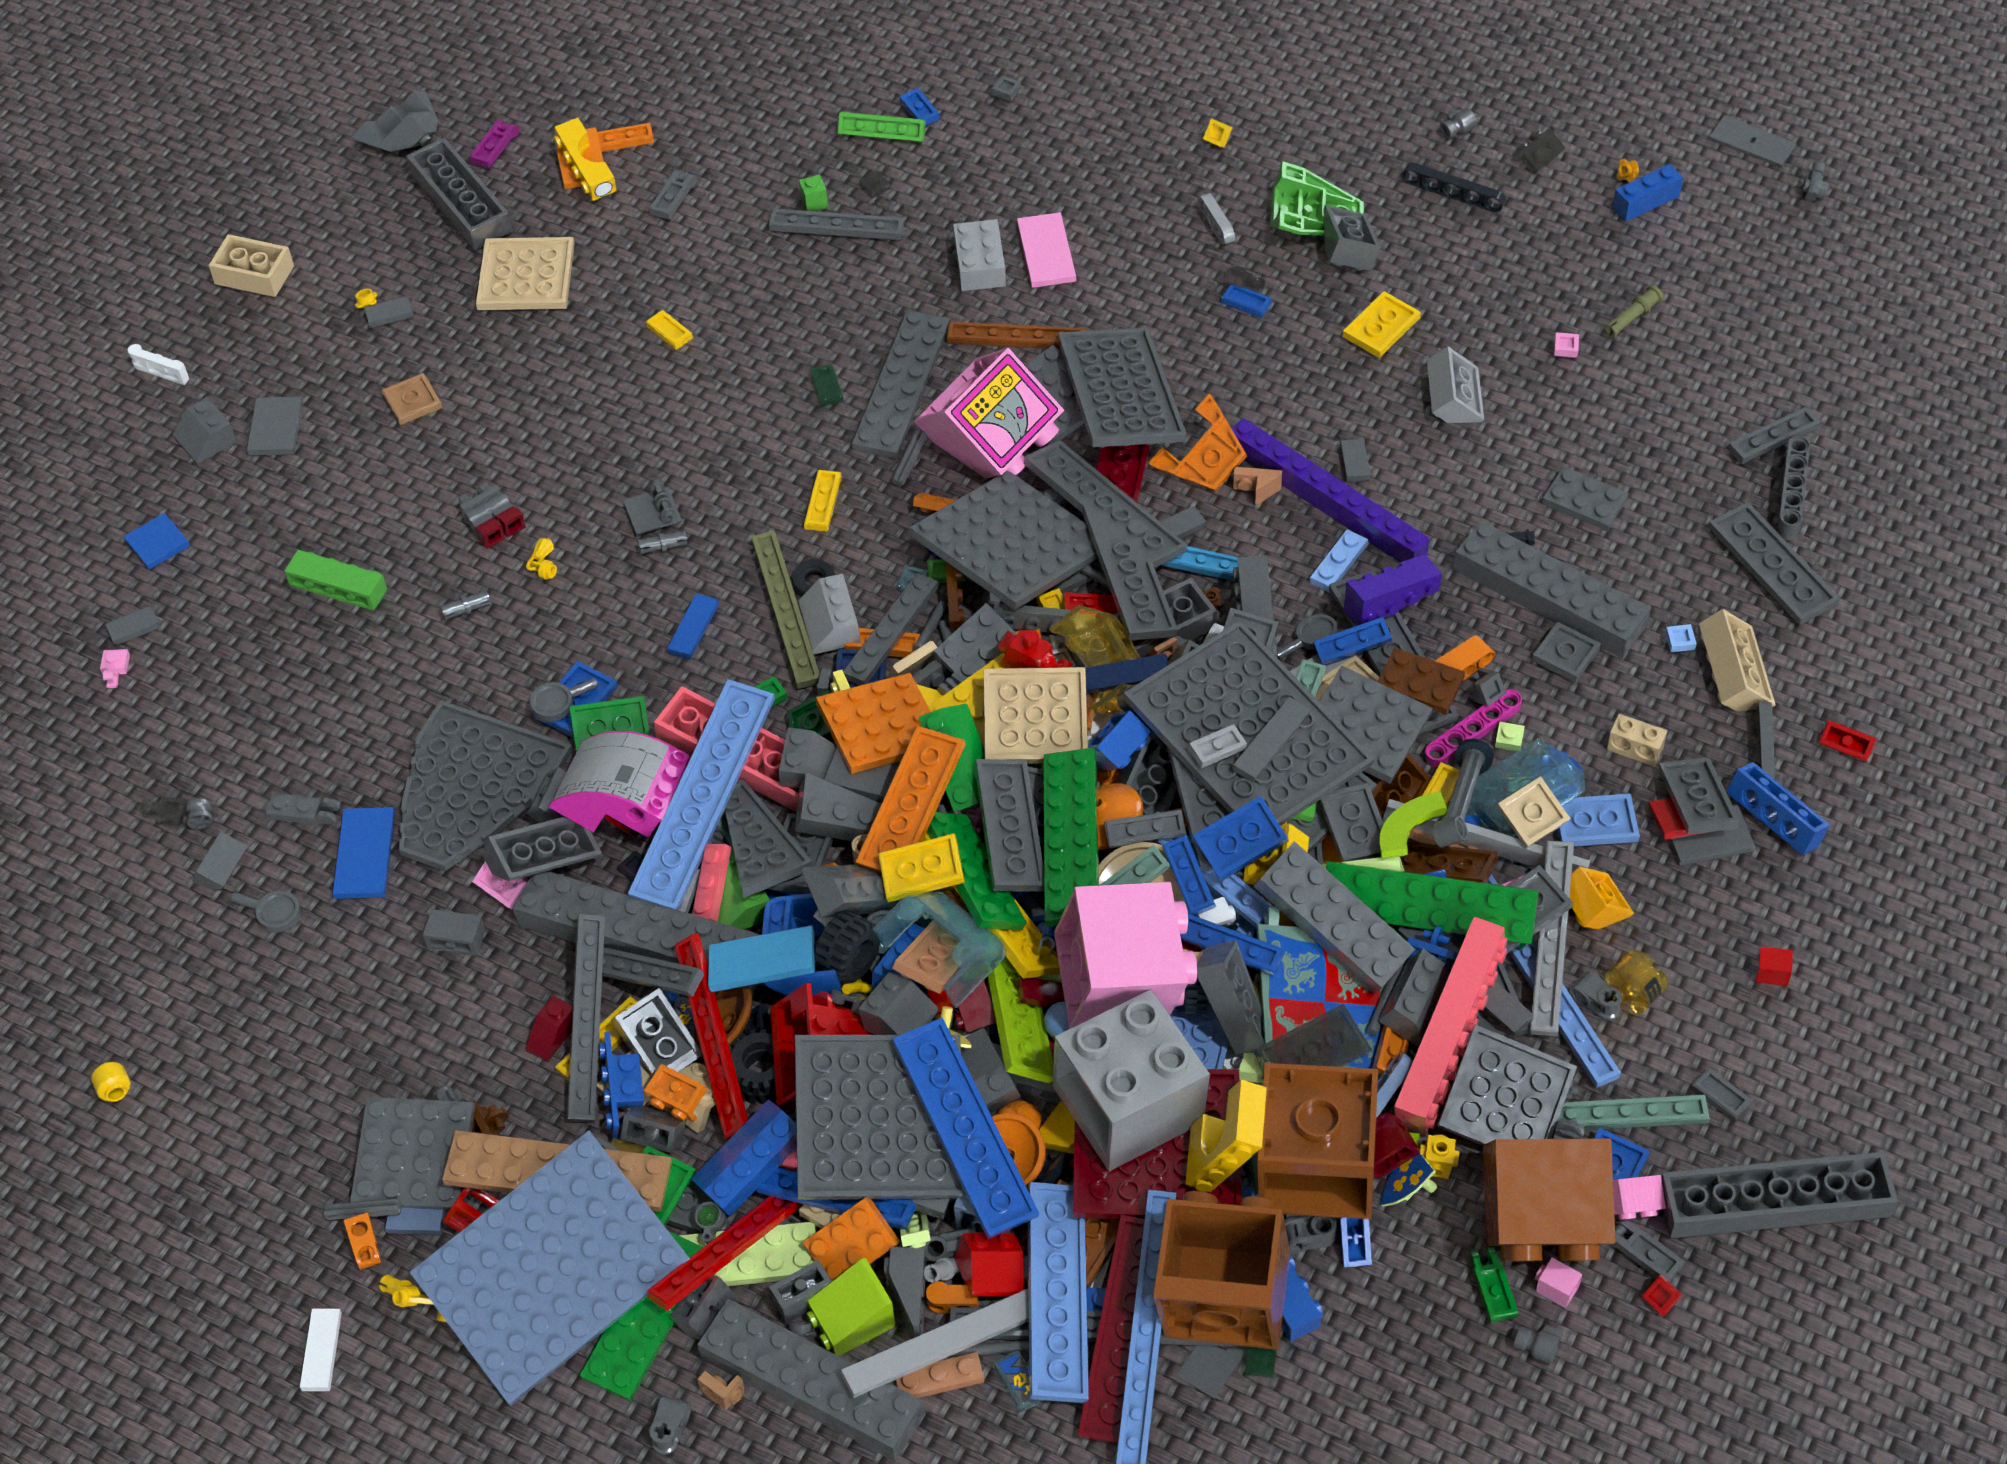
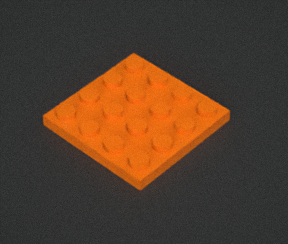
M911 673L816 697V705L850 774L902 761L917 726L921 727L918 717L931 712Z

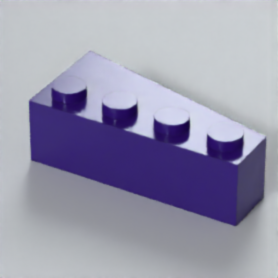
M1423 554L1400 562L1395 569H1392L1390 566L1383 568L1378 575L1373 576L1371 573L1363 575V580L1361 581L1348 580L1346 581L1343 612L1356 626L1381 617L1393 616L1404 607L1414 605L1419 599L1436 593L1440 589L1442 573Z

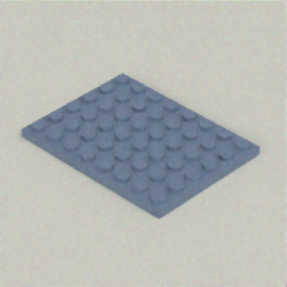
M587 1131L410 1271V1274L507 1403L513 1405L647 1297L648 1289L682 1263L690 1260V1258L592 1133Z

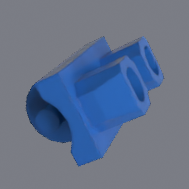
M1436 926L1434 932L1424 930L1423 937L1430 939V943L1409 937L1407 941L1415 948L1408 957V960L1421 949H1425L1430 953L1436 954L1435 957L1445 963L1447 971L1452 960L1456 961L1458 953L1438 946L1439 943L1449 945L1450 942L1449 937L1442 935L1443 927Z

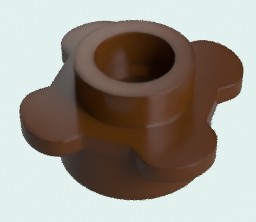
M1212 587L1205 592L1202 591L1216 610L1225 604V599L1221 598L1220 590L1217 587Z

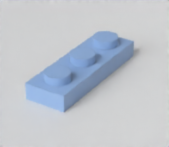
M1347 529L1312 574L1310 584L1330 593L1329 584L1340 581L1366 548L1368 539Z

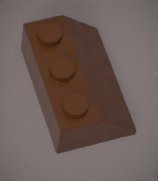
M1409 753L1391 784L1369 773L1365 774L1377 784L1376 790L1372 792L1382 819L1389 799L1405 804L1412 799L1422 796L1431 781L1430 777Z

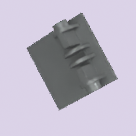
M658 480L652 482L651 492L623 500L636 535L682 522L669 487H664V484Z

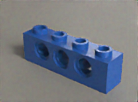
M1754 762L1737 769L1726 791L1737 803L1744 806L1757 819L1761 820L1776 835L1783 838L1793 849L1802 855L1818 848L1830 827L1828 822Z

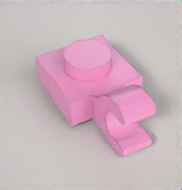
M128 649L103 651L100 671L103 675V680H107V688H117L119 674H127L130 659Z

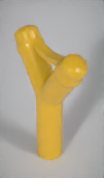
M862 980L845 984L842 987V992L846 995L857 992L871 994L872 985Z

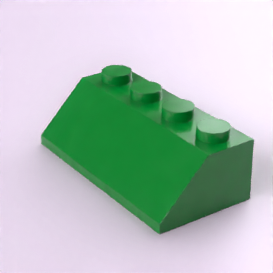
M967 703L941 708L919 716L921 727L965 741L966 745L945 792L954 814H963L979 808L980 800L974 765L976 759H985V750Z

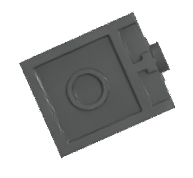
M982 588V606L987 603L1012 629H1040V632L1074 634L1093 625L1095 621L1094 613L1088 611L1024 605L1014 610L1007 604L1000 603L1002 601Z

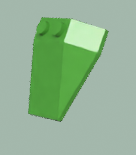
M1282 161L1271 194L1270 227L1299 235L1324 236L1323 209L1325 205L1359 213L1364 212L1363 201L1303 167Z

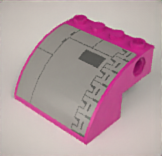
M612 731L591 736L580 744L549 808L594 832L604 815L607 814L642 835L649 837L657 824L662 821L691 756L660 739L646 734L631 731Z

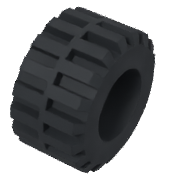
M845 910L843 913L840 912L825 927L818 940L815 950L816 967L821 971L835 970L839 980L845 984L860 980L872 966L880 949V927L852 911Z
M761 1029L760 1033H755V1030L749 1031L750 1035L745 1036V1034L739 1036L740 1041H734L731 1044L732 1049H730L743 1100L749 1098L750 1102L755 1104L757 1100H761V1104H764L768 1099H772L774 1102L777 1100L775 1066L773 1065L769 1070L759 1073L748 1070L753 1063L765 1060L774 1063L772 1031L769 1034L766 1029Z

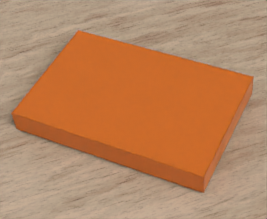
M596 127L585 129L590 146L584 151L582 157L591 162H604ZM556 146L564 188L581 187V180L579 178L576 179L573 175L572 165L570 163L567 164L564 160L562 148L558 149Z

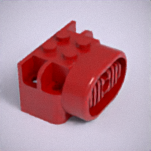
M805 983L771 1007L777 1107L796 1111L795 1035H874L864 1030L860 1015L852 1012L849 1008L836 1007L832 1002L830 993L821 991L812 996L810 983Z

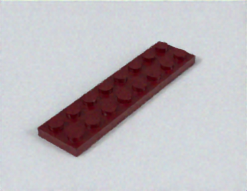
M1126 1215L1120 1216L1088 1379L1089 1399L1083 1405L1078 1438L1114 1445L1119 1443L1145 1219Z

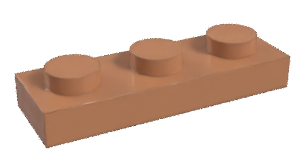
M978 1352L937 1361L896 1379L898 1388L917 1398L984 1383V1376Z

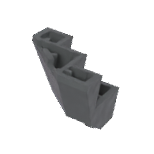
M424 90L413 91L401 105L390 106L376 121L365 122L352 137L360 142L390 152L420 145L424 147L432 140L431 136L436 132L438 119L427 93Z

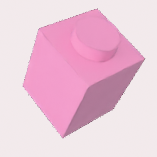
M1551 1258L1547 1266L1541 1265L1535 1276V1280L1538 1281L1536 1292L1567 1308L1579 1288L1582 1274Z

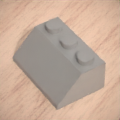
M1448 346L1427 359L1432 413L1447 423L1484 421L1478 367Z
M843 574L818 579L798 601L813 654L845 648L844 645L846 643H861L857 619Z

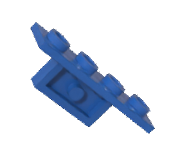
M604 1032L603 1043H599V1059H604L605 1066H601V1081L607 1084V1089H603L604 1106L609 1105V1113L605 1114L606 1129H611L613 1140L618 1138L619 1131L617 1107L643 1106L644 1096L639 1054L612 1055L610 1032Z

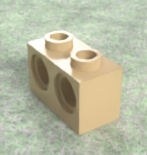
M1619 714L1610 732L1607 750L1655 767L1664 748L1667 730Z

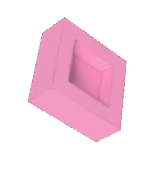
M1556 332L1554 356L1577 358L1579 334Z

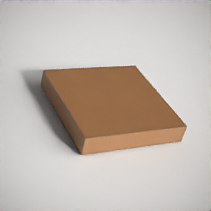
M424 373L381 390L400 425L442 408L441 401Z

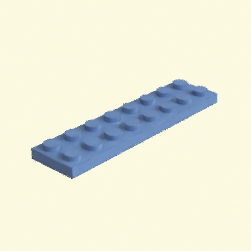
M1030 1182L1028 1191L1039 1212L1037 1218L1028 1221L1030 1399L1084 1403L1089 1399L1085 1218H1073V1186Z

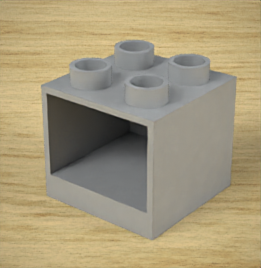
M1151 989L1055 1036L1053 1088L1108 1171L1191 1130V1125L1201 1115L1205 1114L1210 1073Z

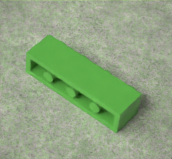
M297 550L285 569L289 586L373 611L387 591L384 577L379 572L365 570L354 564L348 565L338 562L333 558L321 557L313 552Z

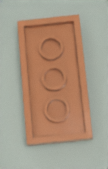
M936 916L895 960L892 969L901 973L902 976L924 985L928 990L940 994L980 949L982 940Z

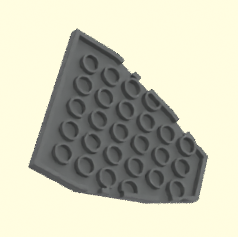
M440 700L416 737L415 755L411 759L410 764L412 768L410 776L407 777L401 805L402 823H400L401 839L399 842L401 856L447 871L485 845L489 836L499 834L531 806L546 773L557 767L563 768L573 751L572 744Z

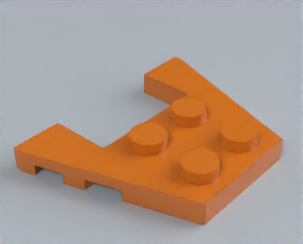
M1208 394L1195 410L1212 424L1209 430L1182 461H1178L1162 447L1150 460L1149 464L1153 468L1217 492L1234 472L1235 467H1238L1244 461L1247 454L1212 395Z

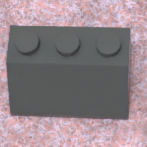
M1421 949L1407 960L1378 1020L1417 1048H1419L1449 977L1445 963L1425 949Z

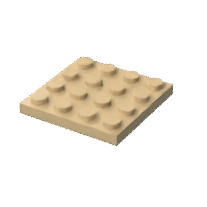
M574 238L485 239L476 300L477 310L567 309L575 244Z
M1085 667L984 669L985 759L1027 760V764L1044 763V754L1088 748Z

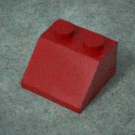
M981 1232L962 1234L954 1260L971 1296H1012L1024 1291L1023 1250L1015 1234L1001 1233L990 1239H987L985 1233Z

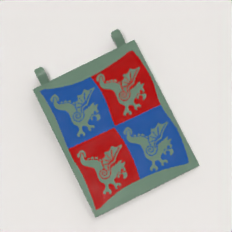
M1269 906L1268 911L1264 913L1266 925L1258 924L1256 926L1257 939L1283 948L1285 954L1275 976L1259 970L1265 1063L1372 1069L1383 1023L1376 1036L1368 1034L1367 1029L1385 985L1373 994L1302 929L1293 926H1279V909L1275 906Z

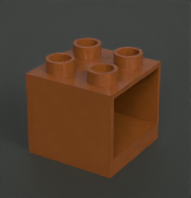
M1265 1063L1263 1087L1267 1089L1262 1148L1258 1151V1197L1272 1201L1275 1204L1274 1209L1283 1210V1214L1372 1219L1378 1069Z
M1495 1139L1483 1144L1486 1246H1500L1501 1261H1541L1542 1246H1557L1558 1261L1600 1260V1245L1615 1244L1611 1139Z
M1201 1191L1186 1192L1183 1200L1167 1199L1153 1296L1165 1338L1279 1350L1290 1261V1248L1283 1210L1274 1209L1275 1204L1272 1201L1255 1196L1242 1198L1240 1206L1218 1204L1217 1197Z

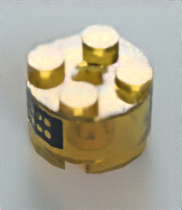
M1631 950L1605 974V979L1607 983L1621 992L1622 1002L1631 1007L1637 1014H1642L1668 988V979L1662 969L1658 972L1652 966L1655 961L1643 952Z

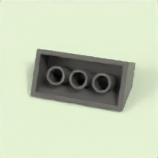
M567 817L489 836L482 852L492 875L507 881L592 859L602 854L591 831Z
M857 864L805 867L801 869L821 917L836 916L845 910L852 911L858 915L872 914L888 907L893 908L907 899L903 898L888 902L882 874L859 867Z

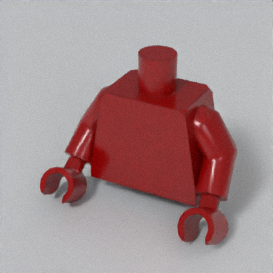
M1007 630L998 643L999 650L1006 652L1000 664V667L1004 669L1072 668L1074 664L1062 658L1057 662L1053 655L1052 645L1039 638L1038 632L1034 630H1020L1017 635Z

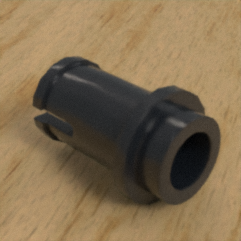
M1526 529L1523 532H1505L1528 545H1535L1534 531Z

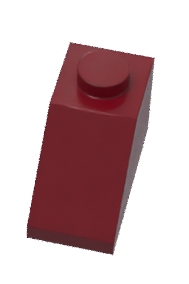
M981 971L975 972L958 1006L959 1013L955 1014L959 1029L964 1028L965 1033L997 1023Z
M552 995L536 1017L526 1051L548 1063L571 1033L573 1006Z

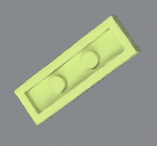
M914 1212L907 1229H900L903 1247L919 1248L926 1245L927 1241H931L927 1214Z

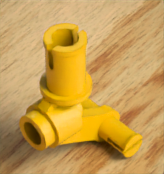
M389 1274L384 1275L380 1280V1283L387 1285V1287L379 1285L380 1290L392 1295V1300L396 1306L411 1307L416 1306L418 1303L434 1305L427 1295L420 1294L418 1288L408 1280L401 1281ZM438 1311L436 1320L447 1322Z

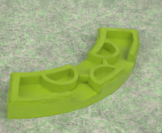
M1441 791L1412 799L1397 808L1387 818L1380 833V854L1382 859L1408 855L1407 840L1411 829L1415 825H1420L1429 819L1446 815L1447 807Z

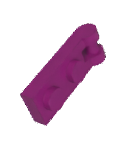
M497 120L469 156L470 162L490 168L511 139L517 137L519 126L515 124L507 125L505 121Z

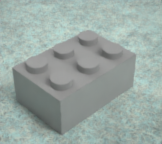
M998 219L953 224L961 291L1005 287V264Z

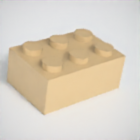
M229 234L209 264L215 284L276 297L294 267L288 247Z

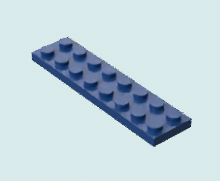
M943 1017L893 1038L892 1044L987 1239L1037 1218L1039 1212Z

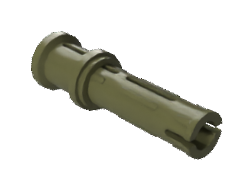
M1654 285L1647 287L1644 294L1633 299L1631 306L1604 326L1606 334L1609 335L1613 332L1610 337H1615L1640 315L1648 314L1655 304L1663 302L1664 296L1661 290Z

